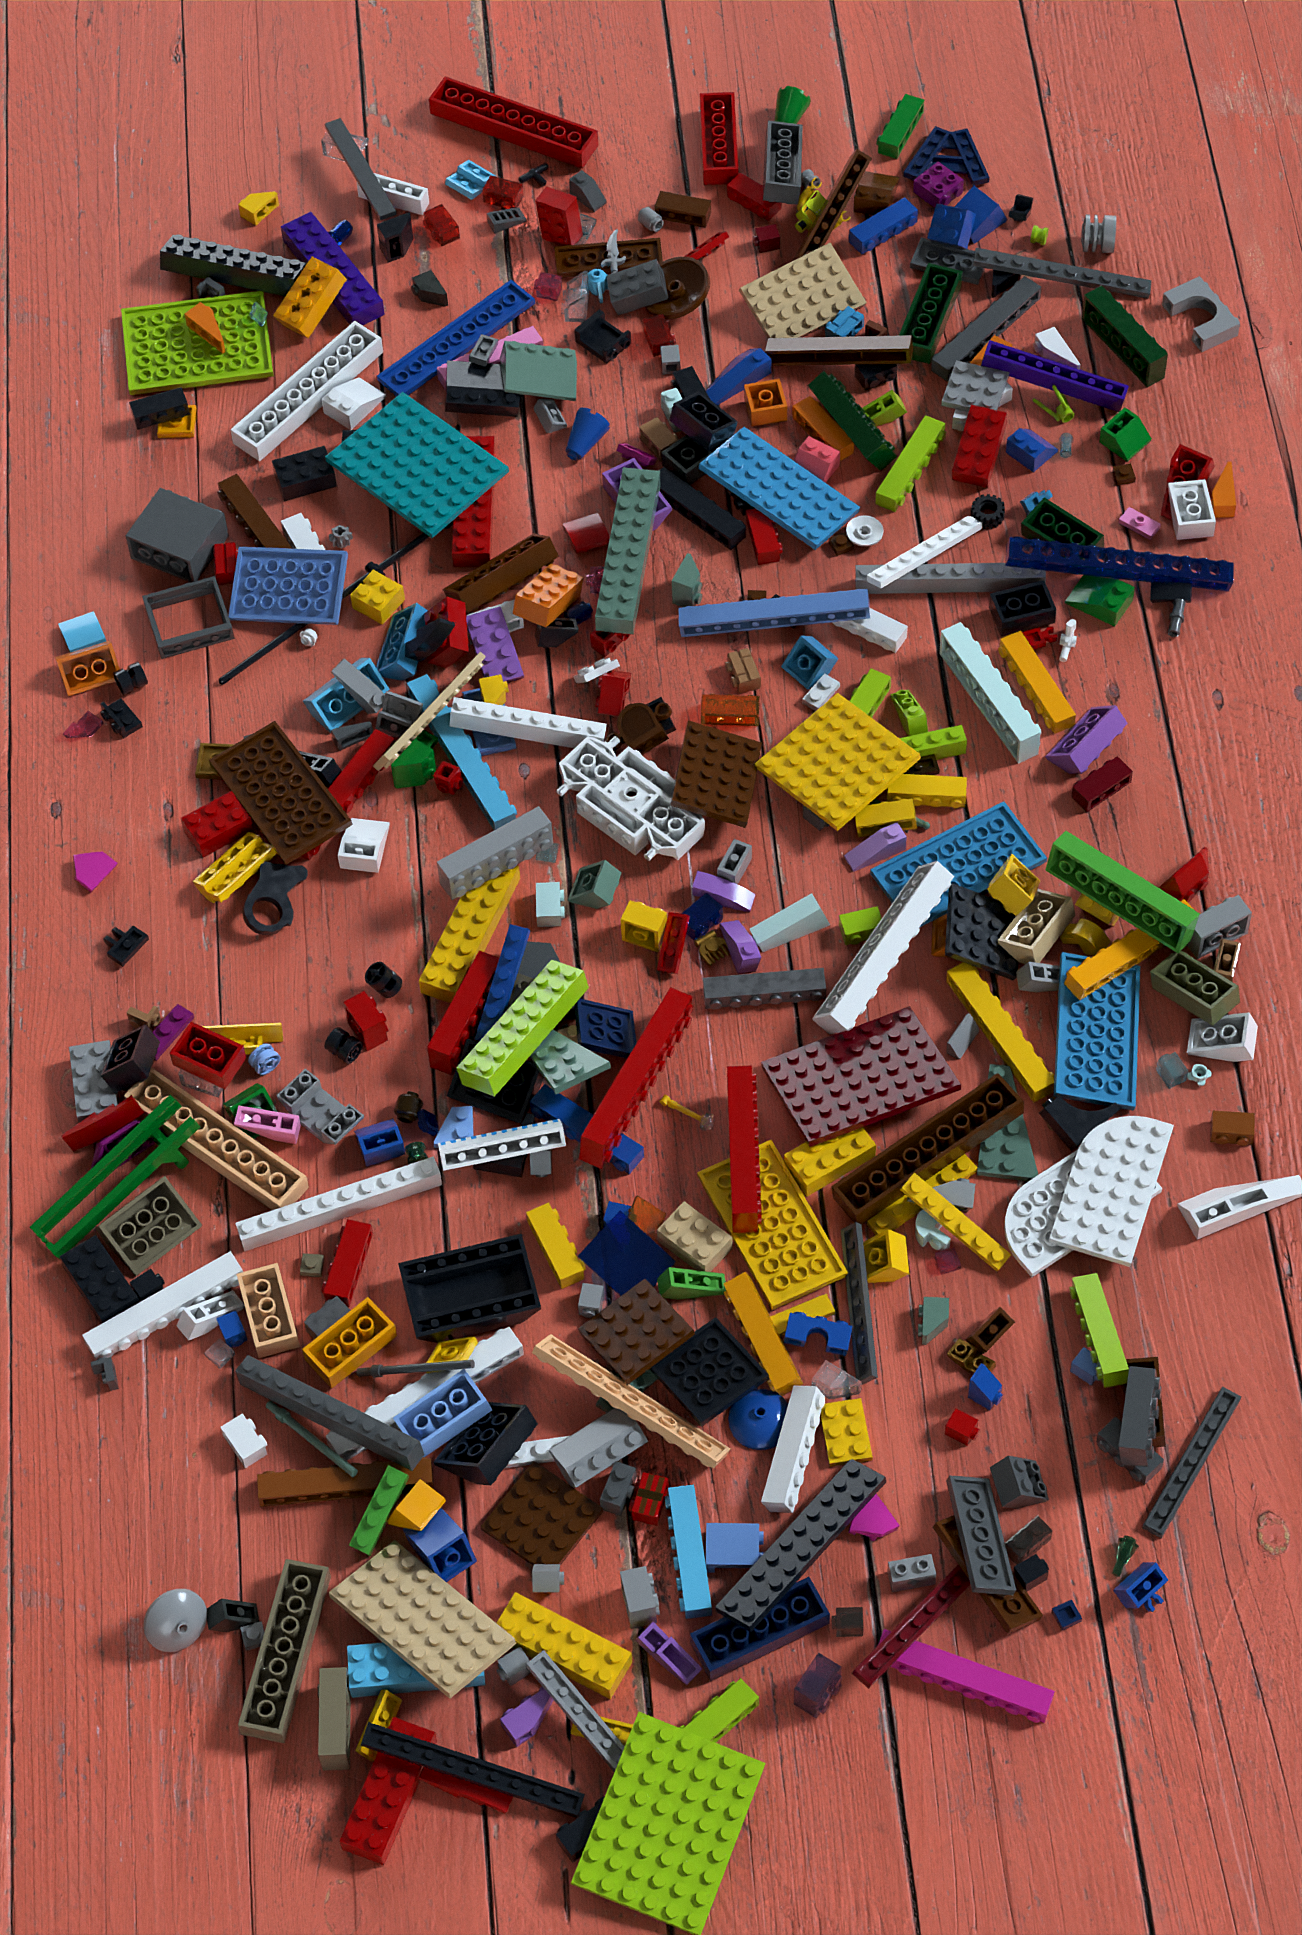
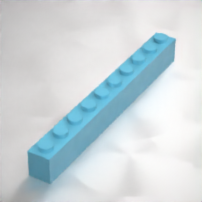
M428 674L407 683L410 698L423 703L421 714L440 695L435 680H431ZM446 705L428 726L434 736L438 737V742L452 765L460 768L464 784L493 830H496L516 819L517 810L513 804H509L508 796L504 790L501 791L499 788L500 785L495 776L492 777L490 774L491 770L487 762L483 763L481 753L478 748L475 749L473 747L470 735H466L464 729L449 726L452 707Z

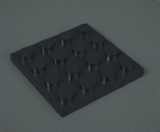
M953 883L949 888L945 955L1010 980H1015L1017 978L1018 961L998 943V939L1016 916L1013 913L1007 912L1000 901Z
M716 1317L696 1330L695 1335L649 1369L701 1427L769 1379V1374Z

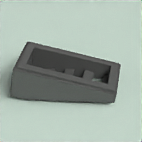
M519 207L487 213V222L494 233L526 222V218Z
M370 721L331 730L333 742L338 750L365 740L373 733Z

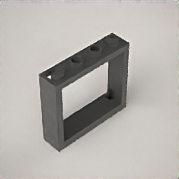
M215 576L142 596L161 659L234 639L233 629ZM214 594L223 624L162 641L152 610Z

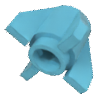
M601 269L591 270L580 286V295L588 294L590 291L593 295L598 296L600 304L603 303L602 294L606 289L608 290L607 274Z

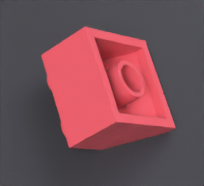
M808 436L799 447L794 461L826 483L840 466V451Z

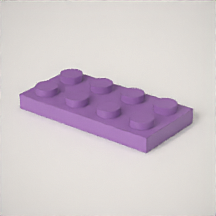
M501 606L466 616L467 629L475 653L477 655L481 651L486 656L482 661L484 665L481 667L483 677L501 674L503 682L507 681V683L524 678V673Z

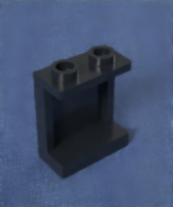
M599 309L575 329V342L607 364L610 360L615 359L622 350L630 346L631 332L627 330L623 333L605 320V313Z

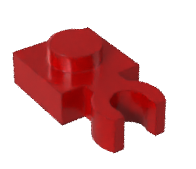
M1052 626L1047 627L1042 632L1040 628L1022 632L1033 650L1046 647V642L1053 643L1057 641V634L1049 635L1054 632V627Z

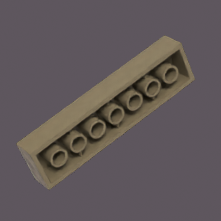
M290 1559L285 1560L239 1719L238 1727L241 1735L285 1743L331 1579L328 1567Z

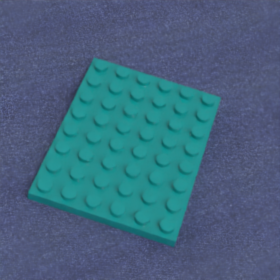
M401 392L325 456L326 462L431 538L436 536L509 472L507 465L404 392Z

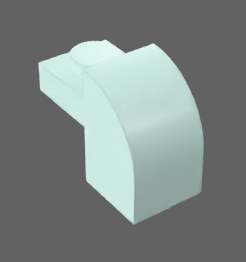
M923 1209L916 1218V1239L922 1247L929 1242L935 1250H940L945 1254L950 1248L951 1238L939 1230L942 1225Z

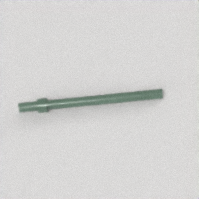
M272 1401L267 1402L266 1408L275 1414L277 1420L290 1426L351 1477L357 1475L358 1470L292 1418L290 1412L285 1408H280Z

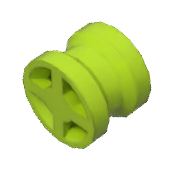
M1034 225L1030 243L1038 242L1045 246L1049 229L1046 227L1042 229Z

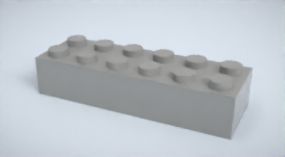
M538 806L437 861L440 885L451 900L457 897H462L473 888L480 887L491 878L498 877L502 872L513 869L522 861L531 859L542 850L549 849L553 845L551 821Z

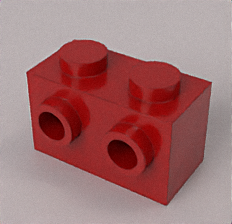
M595 629L590 633L591 648L603 657H606L609 653H613L622 641H626L630 634L596 631Z

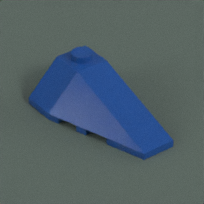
M761 348L749 349L735 357L706 390L710 400L719 405L744 390L745 384L756 383L770 375L771 358Z

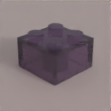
M818 1653L794 1688V1705L816 1719L820 1713L824 1714L830 1705L829 1699L832 1695L836 1696L842 1687V1667Z

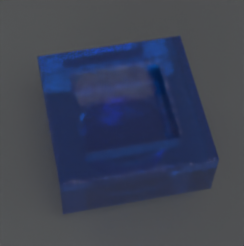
M424 1109L417 1112L419 1128L432 1136L438 1134L439 1129L436 1116Z

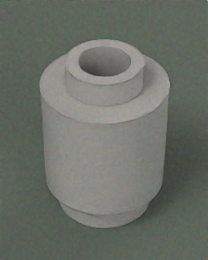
M650 207L642 208L638 213V221L650 231L658 232L663 227L664 221L662 217Z

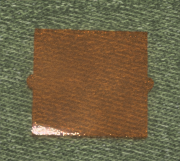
M637 1195L632 1207L628 1209L629 1214L625 1226L648 1241L655 1243L657 1240V1229L663 1224L666 1213Z

